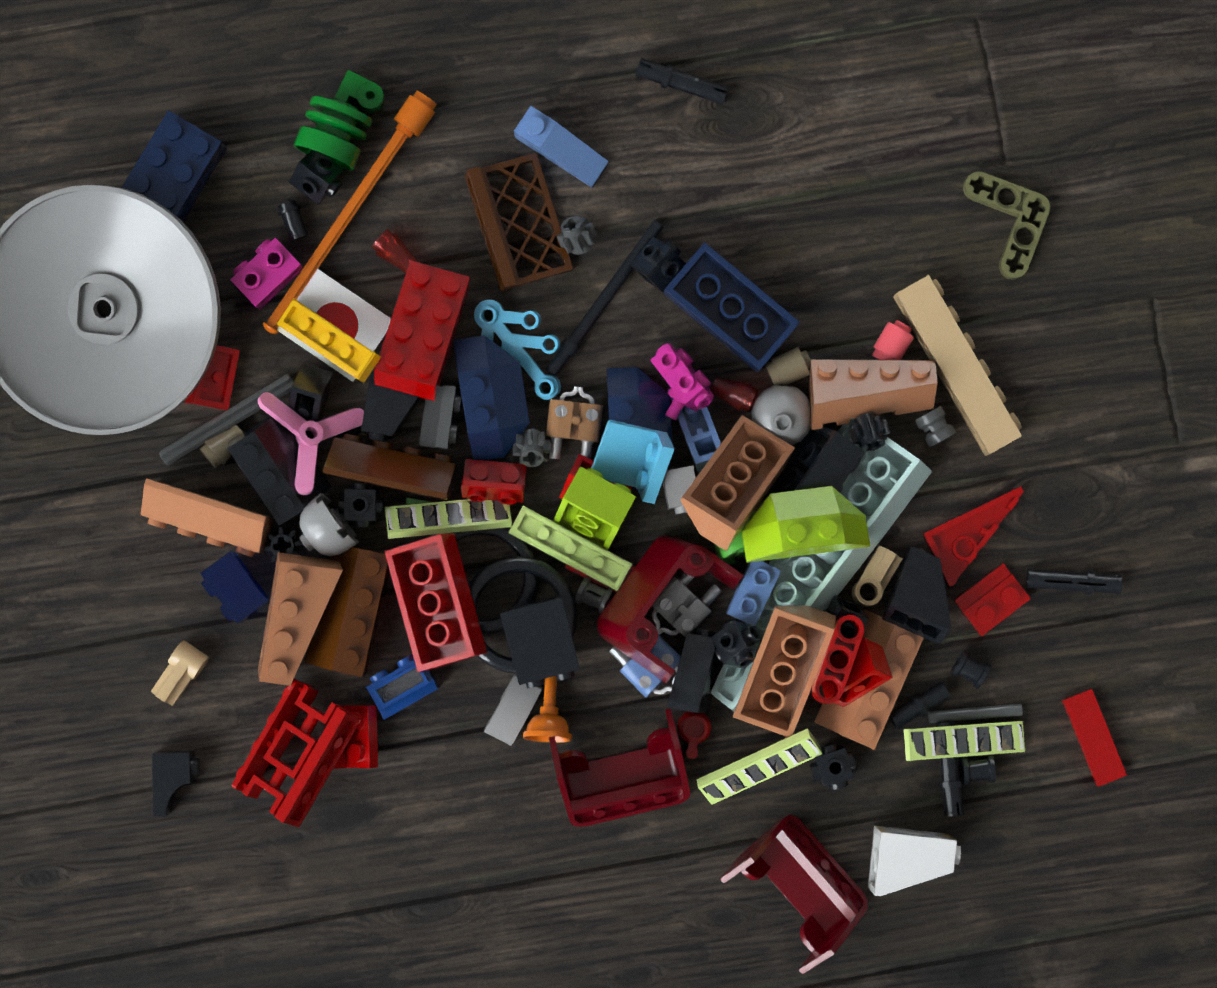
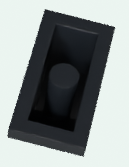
M303 363L291 388L289 407L306 421H320L328 399L333 372ZM306 431V432H305V433H306V436H307L308 438H311V439L314 438V435H313L312 432H310V431Z

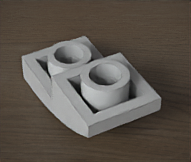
M515 673L502 694L500 703L488 721L484 732L512 746L542 690V686L527 689L526 683L519 685Z

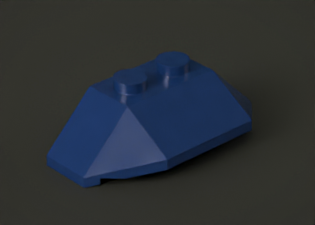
M485 335L454 340L457 372L473 460H490L505 457L516 442V435L522 434L530 423L520 361Z
M638 367L607 368L609 420L667 432L672 442L671 418L665 415L670 407L669 394Z

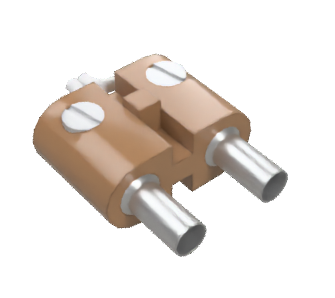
M574 387L573 391L563 393L559 400L550 399L546 436L552 438L549 458L560 459L562 439L566 438L581 440V455L591 459L592 445L594 442H599L603 405L594 404L593 397L585 394L583 387ZM579 392L580 396L588 399L590 404L564 401V398Z

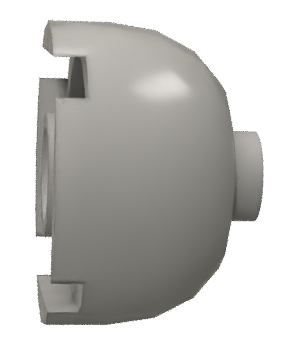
M773 385L763 390L755 399L752 409V421L793 446L801 442L810 431V401L796 387Z
M320 493L305 506L300 515L299 524L303 534L299 538L309 551L316 549L322 555H340L355 546L359 541L354 538L357 535L349 522L344 520V515L339 514L338 508L336 510L330 509L327 505L332 501Z

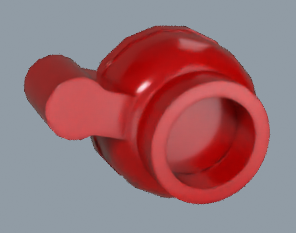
M687 711L679 718L677 729L680 737L688 743L686 748L688 758H696L698 756L697 745L704 742L710 736L712 730L711 721L705 713Z

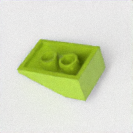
M580 466L561 501L553 522L608 550L636 496L631 494V490L620 483L612 484L603 479L604 477L600 472L592 468L584 469Z

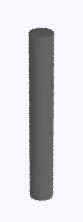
M1021 703L928 711L929 723L1022 716L1023 711Z

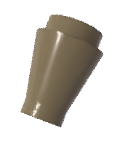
M234 425L232 428L204 441L205 445L200 448V451L214 468H217L220 464L224 466L232 456L227 449L228 442L243 432L237 425Z

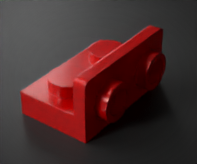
M217 345L207 372L199 385L185 400V403L227 411L229 409L240 350Z
M465 459L464 475L461 483L462 498H467L473 502L495 500L506 505H513L516 502L523 503L527 466L519 463Z
M340 705L345 710L353 712L362 719L333 769L378 768L377 706Z

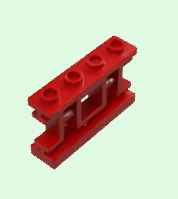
M293 679L291 686L288 685L284 689L277 707L269 715L267 724L259 738L253 743L246 761L238 769L232 787L242 791L247 797L254 799L259 797L263 789L276 797L269 812L275 815L274 817L282 823L300 828L362 718L332 702L324 714L311 705L319 691L308 683ZM300 709H303L308 715L302 726L299 727L293 722ZM318 721H321L327 726L320 738L317 739L311 733ZM295 734L308 744L293 768L280 758ZM269 763L277 767L270 781L262 777ZM287 775L295 779L288 794L280 789Z

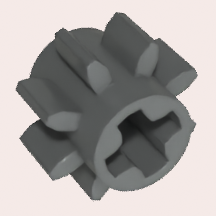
M572 216L562 222L560 226L562 233L556 237L561 248H565L567 253L572 252L579 255L586 253L592 248L594 244L592 237H595L597 232L593 224L589 223L586 217L582 219L579 216Z
M528 429L522 434L516 435V443L513 444V456H519V464L536 467L542 464L543 461H548V453L551 452V440H545V432Z

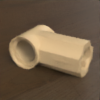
M879 545L858 582L852 588L854 602L863 607L878 603L902 558ZM863 584H869L874 588L875 595L871 601L864 600L860 595V588Z
M181 641L168 660L169 665L151 692L163 702L174 706L191 680L196 679L210 657L187 641Z

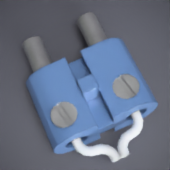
M658 634L657 642L650 652L677 672L681 656ZM616 647L609 651L623 665L620 672L645 698L653 692L660 695L672 690L670 686L658 690L657 688L663 683L662 680Z

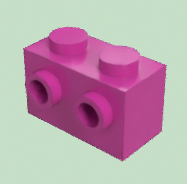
M276 238L272 241L269 239L265 240L255 250L257 255L249 263L246 260L240 263L233 271L235 276L230 279L259 310L304 268Z

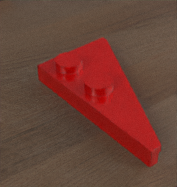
M1022 487L1013 489L922 533L932 555L941 560L943 578L948 587L955 585L959 576L971 564L979 550L988 542L1009 511L1017 504L1024 492Z

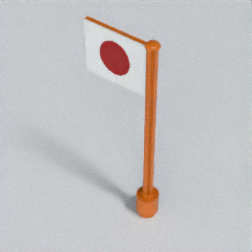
M416 91L413 96L409 95L393 120L398 123L395 127L397 131L268 321L263 322L266 331L272 334L282 333L352 382L355 381V377L277 325V322L294 298L373 352L386 335L391 318L320 271L319 267L406 139L411 138L413 134L419 137L435 114L433 110L437 104L419 91Z

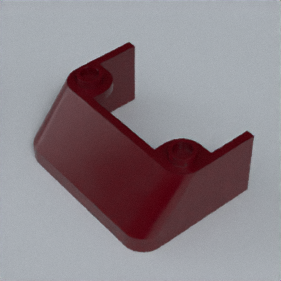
M670 535L660 536L653 542L597 621V631L603 639L666 684L676 670L650 652L657 642L658 631L653 623L644 618L645 614L678 569L692 577H700L708 572L732 590L735 589L744 576L705 547Z
M671 708L665 710L669 728H660L653 731L647 738L648 748L590 762L587 761V757L583 752L577 750H567L560 754L555 736L549 737L557 781L569 821L572 825L577 827L590 826L678 805L690 797L689 783Z
M787 815L773 825L740 854L720 878L725 883L742 872L750 880L756 881L766 874L801 914L805 921L800 927V937L803 944L811 951V954L799 968L802 974L834 955L868 910V901L862 890L802 821L793 815Z

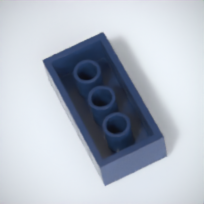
M168 110L121 188L140 193L155 200L183 222L227 150V147L218 139Z
M705 242L664 290L665 296L757 373L800 323Z

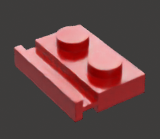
M1001 563L953 601L961 609V612L977 633L983 636L1031 598L1009 572L1006 565Z

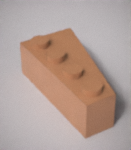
M278 552L258 666L259 682L291 686L343 571L340 561Z

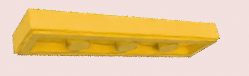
M294 298L277 322V325L363 383L381 358V356Z

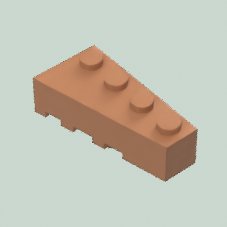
M811 359L808 384L811 406V430L821 429L823 424L836 422L837 426L849 424L850 419L869 412L880 416L888 412L900 415L934 409L938 384L935 360Z

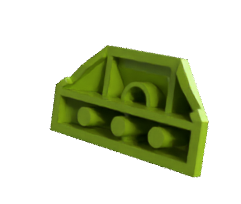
M832 486L769 494L741 532L746 563L871 546L865 514Z

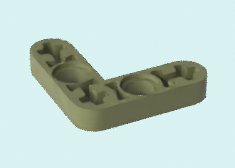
M973 172L966 178L963 184V191L966 197L1016 217L999 261V270L1002 276L1007 279H1018L1029 268L1050 212L1049 200L1040 193L985 172ZM977 179H981L983 187L991 189L993 184H996L997 188L992 193L990 200L987 199L990 192L981 190L976 194L973 192L974 187L970 185V182L974 183ZM1002 189H1009L1014 193L1015 200L1012 205H1003L999 201L998 194ZM1035 201L1040 202L1039 208L1043 209V212H1038L1034 216L1032 223L1022 222V217L1027 220L1032 212V209L1027 207L1028 204H1033ZM1026 228L1031 231L1033 239L1030 244L1022 245L1017 241L1016 233L1019 229ZM1011 246L1018 251L1028 252L1027 256L1023 253L1020 254L1017 264L1021 266V270L1017 269L1013 273L1009 271L1010 266L1006 264V261H1011L1016 254L1015 250H1010Z

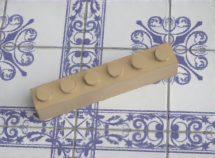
M927 275L896 293L893 298L929 360H935L938 376L985 456L990 455L1022 436L1019 431L1022 428L1021 423L1013 412L1009 414L1003 404L1006 402L1005 395L999 386L994 387L988 378L991 372L983 359L978 361L973 352L975 344L967 332L963 334L957 324L960 322L957 312L952 306L947 307L941 297L944 295V291L940 283L936 279L932 280Z

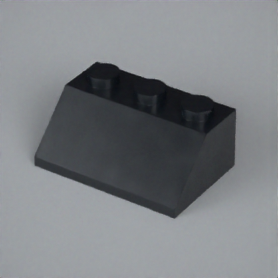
M269 416L229 441L227 449L280 526L302 512L312 499L320 493L324 494L331 488V485L316 464L313 491L308 495H301L297 492L295 477L299 444L296 440V435Z
M824 426L816 430H811L810 428L809 433L795 446L785 469L763 500L765 501L771 493L832 486L841 493L844 481L850 473L857 469L864 451L835 430Z

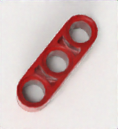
M854 615L843 616L835 621L834 633L811 689L813 697L820 703H834L841 698L864 635L863 622ZM844 621H850L856 628V633L851 639L845 638L841 634L840 628ZM834 651H840L845 656V664L840 669L833 667L830 663V656ZM825 680L832 682L835 687V693L829 699L824 698L819 691L821 683Z

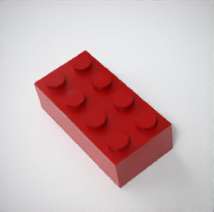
M410 260L379 354L381 358L374 370L375 385L435 401L468 297L469 276Z
M454 533L438 534L384 551L417 672L432 670L486 654V646Z

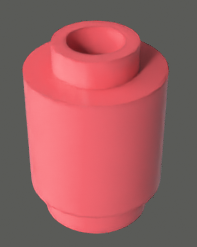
M896 320L894 324L888 322L873 346L875 350L872 356L877 360H901L915 338L910 334L912 328L899 320Z

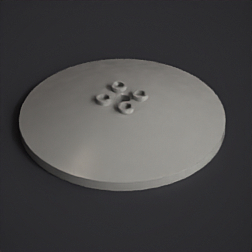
M81 185L58 189L34 199L16 211L1 226L0 385L14 401L40 420L55 427L82 434L109 435L133 431L165 417L191 395L207 372L214 356L220 331L221 306L216 277L210 261L194 234L176 215L155 200L125 188L109 185ZM101 300L107 301L111 306V313L106 318L99 315L97 311V305Z

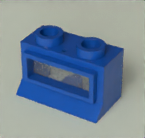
M413 654L398 661L399 669L388 674L387 670L384 669L370 677L372 684L366 688L379 709L383 720L440 688L431 670L417 672Z

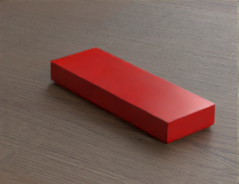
M1087 689L1062 699L1096 786L1100 787L1127 776L1093 690Z

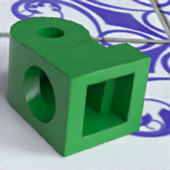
M349 70L335 95V99L350 104L351 100L359 103L361 109L368 113L378 112L382 109L385 102L383 90L379 85Z

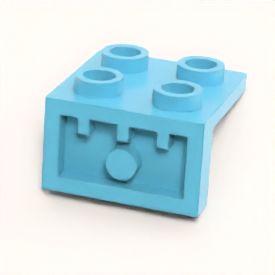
M608 420L591 468L600 472L604 477L603 479L636 487L643 502L655 504L674 452V447L667 432Z

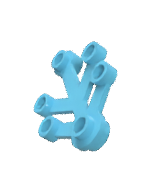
M489 299L480 302L475 308L474 319L477 325L482 328L481 336L485 335L493 341L495 332L502 341L501 348L519 360L521 366L535 382L536 394L544 400L556 397L561 391L560 380L552 374L545 375L524 347L541 349L544 353L552 354L560 348L559 338L555 335L542 337L515 334L505 325V323L522 324L525 329H535L541 323L540 314L533 310L525 313L506 311L495 300ZM487 309L493 313L491 321L486 320L484 317ZM529 314H532L536 319L533 326L529 325L526 321ZM548 338L555 342L553 350L548 349L545 345ZM543 382L550 384L551 390L549 393H545L542 390Z

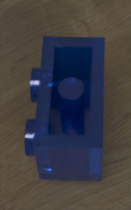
M235 551L228 552L200 573L204 578V581L201 582L202 586L211 597L216 595L223 604L220 610L230 622L235 620L237 624L243 623L270 602L268 595Z

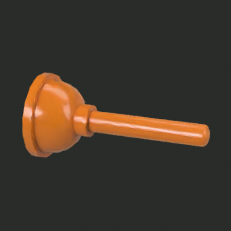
M556 676L545 678L543 706L540 707V714L535 715L528 723L527 731L523 732V738L526 740L549 742V737L555 736L556 742L562 743L570 742L573 739V735L569 733L566 720L558 715L559 708L556 707Z

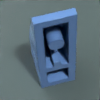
M532 106L529 107L514 130L517 140L590 187H593L609 163L608 160L556 121Z
M684 405L677 419L699 475L721 442L708 408L705 407L695 412Z

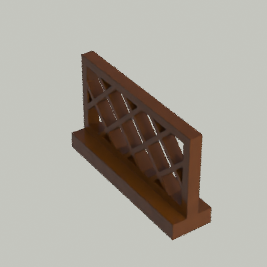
M537 153L482 168L475 167L467 170L464 177L501 292L573 270L569 254L565 248H561L556 237L562 232ZM532 163L535 175L531 183L514 175L519 165ZM514 167V169L512 170V172H509V171L505 170V169ZM499 172L508 177L502 191L490 186L486 174ZM536 179H537L539 188L536 187V186H534V183H535ZM511 180L528 188L521 202L505 194ZM530 190L541 195L544 205L540 212L524 204ZM493 194L499 196L496 202L494 200ZM501 198L517 206L511 221L498 213L497 206ZM520 209L537 217L530 231L513 223ZM545 209L547 210L548 217L543 215ZM540 219L552 226L553 234L549 242L533 233ZM502 223L508 225L505 232ZM510 228L527 236L520 250L509 245L506 235ZM530 238L546 246L539 260L523 252ZM554 238L556 239L558 247L552 244ZM549 248L561 255L563 266L551 268L542 263ZM511 252L517 254V256H516V258L514 259V261H513ZM520 257L536 265L531 275L522 278L518 277L515 265ZM539 267L546 270L536 273Z

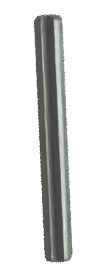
M289 374L282 376L227 411L166 446L159 452L161 459L166 465H170L205 444L204 441L230 429L261 410L258 405V398L263 393H271L278 399L291 392L294 383L293 378Z

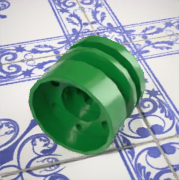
M312 96L309 104L320 112L308 110L305 116L315 123L316 127L301 126L293 146L305 154H308L311 150L320 152L342 168L354 170L361 150L352 144L350 140H366L367 134L357 127L370 129L373 120L361 113L356 107L343 101Z

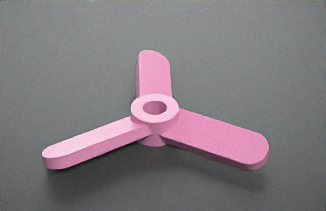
M265 392L258 398V405L262 410L296 435L299 448L295 488L301 495L310 494L315 484L319 442L361 426L364 411L360 408H352L317 422L306 421L271 393ZM306 431L312 432L313 435H314V438H313V439L308 438V437L306 436V433H305V432H306Z

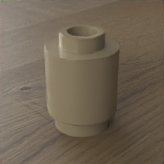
M798 347L771 358L772 362L765 364L774 385L782 384L786 386L810 375L808 370L811 364L810 357L806 350L800 352Z

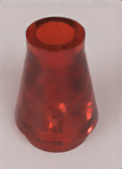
M388 229L371 246L376 251L375 255L401 269L404 273L407 271L410 260L417 261L397 233H392Z
M717 376L712 385L711 392L738 411L742 412L745 410L750 412L759 389L754 388L752 383L723 379Z

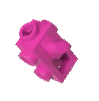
M671 343L662 345L650 361L671 387L667 393L673 398V401L665 415L676 421L684 405L696 412L707 407L712 402L714 395L708 387L711 382L700 370L695 372L691 365L693 359L683 348L677 350Z

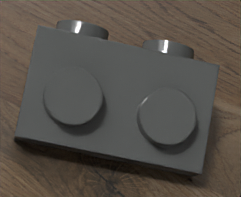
M439 386L435 401L425 399L419 440L420 446L450 450L451 443L456 444L458 425H453L455 413H460L462 396L458 394L457 387Z

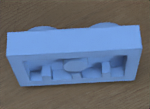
M763 561L748 563L743 573L744 576L740 580L725 612L752 626L757 624L780 575L778 568Z

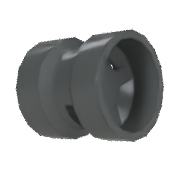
M942 406L914 420L918 428L926 432L925 441L929 447L957 433L952 424L946 423V413Z

